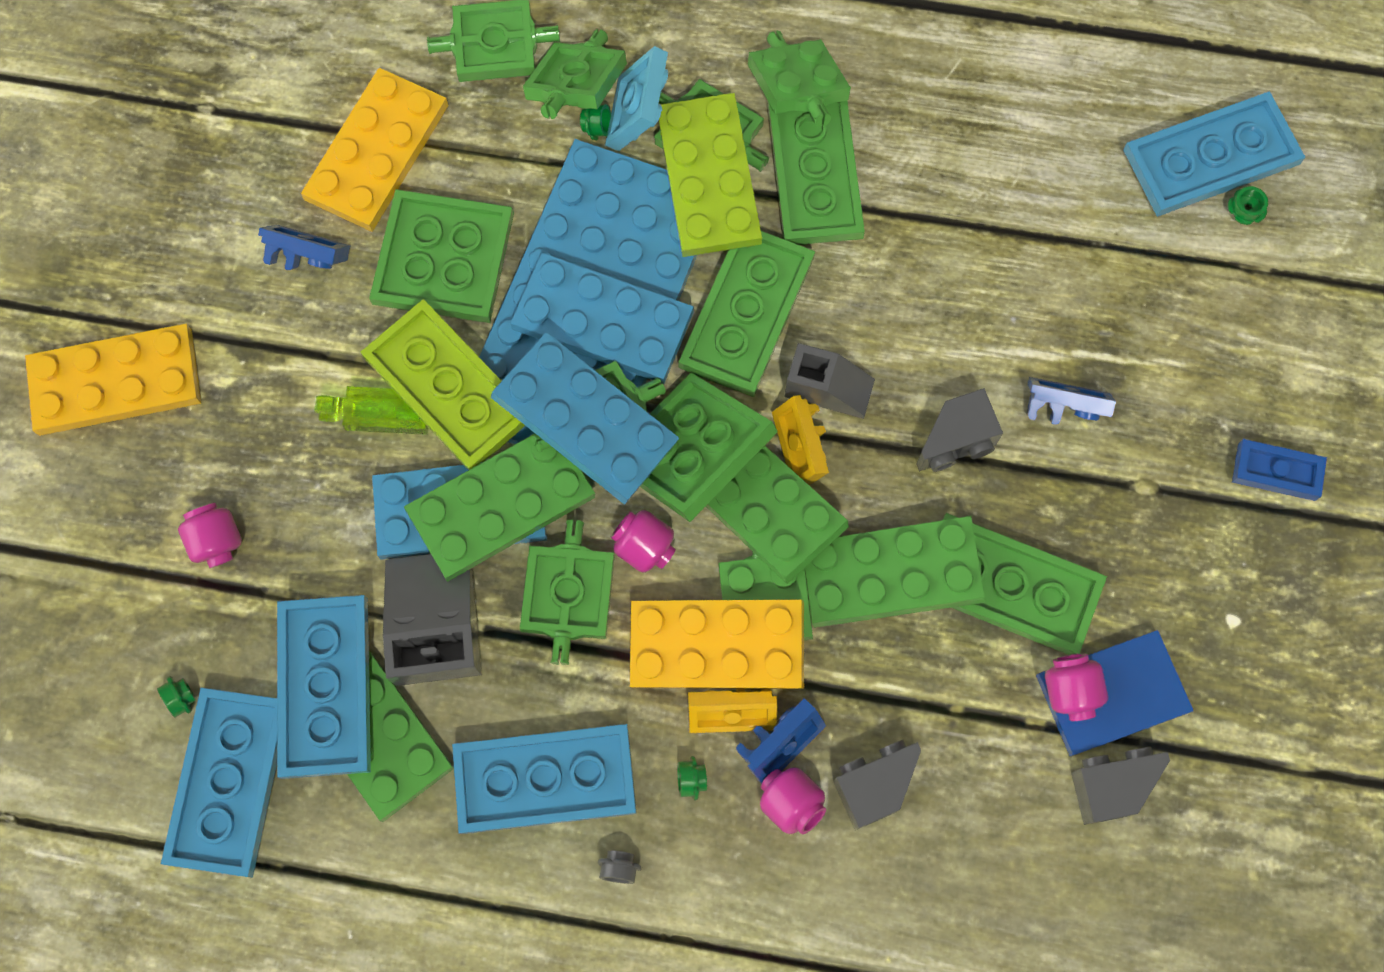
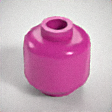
M211 503L183 515L185 521L179 525L178 533L192 562L202 563L207 561L210 569L234 559L231 551L241 545L242 539L229 509L217 508L216 503Z
M641 510L636 514L630 511L611 536L616 541L613 548L615 554L642 573L650 571L655 565L663 569L676 551L670 545L674 538L673 529L647 510Z
M1085 653L1066 655L1054 659V666L1045 672L1052 709L1057 713L1068 714L1070 721H1082L1096 717L1095 709L1102 707L1108 701L1107 688L1100 663L1095 660H1089L1088 654Z
M797 767L789 768L783 772L776 769L765 778L761 785V789L764 792L760 799V809L784 833L794 834L800 832L804 835L811 831L826 813V808L823 806L825 792L804 771Z

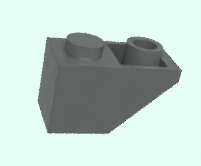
M798 343L786 383L785 397L790 399L793 396L801 395V399H807L808 404H817L825 409L864 419L875 379L838 353Z
M985 388L945 401L916 463L919 472L929 468L933 472H939L956 464L955 459L970 455L972 459H977L995 450L994 446L997 445L1003 435V431Z
M900 740L880 749L882 758L866 764L862 757L839 768L842 775L836 777L833 782L855 831L890 816L901 809L921 753L918 742L906 747L904 740Z
M1145 747L1125 752L1126 760L1110 763L1108 755L1082 760L1084 768L1071 772L1083 824H1093L1138 814L1170 762L1168 752L1153 755L1152 748Z

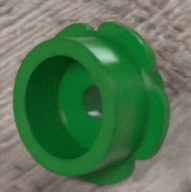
M601 104L598 109L590 108L581 111V129L592 140H598L599 136L608 135L611 119L609 106Z
M1248 186L1239 189L1234 193V197H1231L1228 201L1229 213L1233 214L1235 220L1240 224L1250 225L1252 222L1259 223L1267 215L1268 197L1260 188ZM1246 204V205L1250 206L1251 209H1250V210L1245 209L1244 205Z
M168 676V682L157 688L167 709L174 718L184 712L191 713L192 708L190 704L196 701L191 688L184 678L175 682L173 677Z
M694 756L690 757V761H680L677 763L679 796L692 797L694 801L698 800L699 792L707 791L705 764L697 765Z

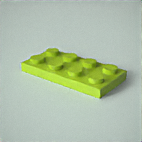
M735 93L661 104L662 111L658 122L682 257L761 245L762 234Z
M424 299L360 351L363 358L468 470L486 461L525 427L522 422L491 398L492 391L501 383L498 376Z

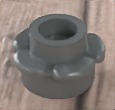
M608 851L607 858L598 860V864L601 866L599 878L609 882L634 884L636 871H640L641 866L633 863L634 855L631 853Z

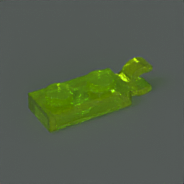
M347 386L345 398L327 395L316 396L314 412L319 413V421L336 422L343 419L342 425L346 431L428 435V426L392 388Z

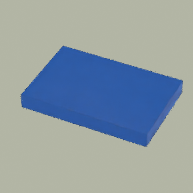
M1158 630L1088 655L1089 660H1095L1100 663L1108 693V701L1102 707L1095 709L1096 717L1070 721L1068 714L1055 712L1051 707L1045 680L1046 671L1036 675L1070 757L1194 711Z

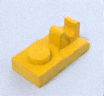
M801 395L791 397L772 411L786 465L808 485H811L829 473L826 455L819 438L826 430L825 426H814L812 416L820 411L817 404H808L807 399H801Z
M736 688V692L733 693L732 691L714 690L688 692L689 733L753 731L757 726H761L766 731H772L776 727L777 696H772L770 689H761V692H746L745 688Z

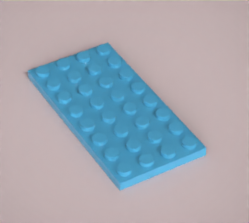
M574 139L479 358L502 381L538 342L539 339L512 330L510 323L541 253L679 301L697 255L682 257L666 169ZM571 351L594 370L607 365L601 361ZM621 369L626 378L634 383L636 387L646 383L647 378ZM525 426L508 442L515 445L535 433Z

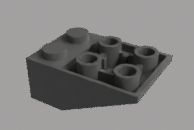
M431 554L385 560L383 614L386 679L395 686L482 675L472 568L447 582Z

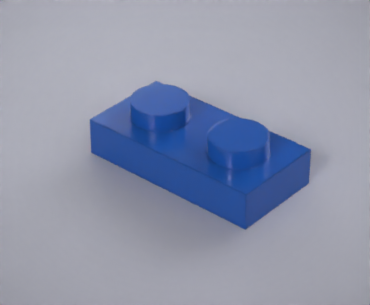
M1242 439L1237 446L1232 483L1316 501L1322 497L1327 457Z

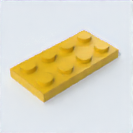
M378 68L302 190L301 195L303 199L373 232L392 201L395 189L398 190L448 108L447 98L382 68Z
M187 323L25 355L32 430L39 436L201 404L192 329Z
M631 601L630 687L804 689V601Z

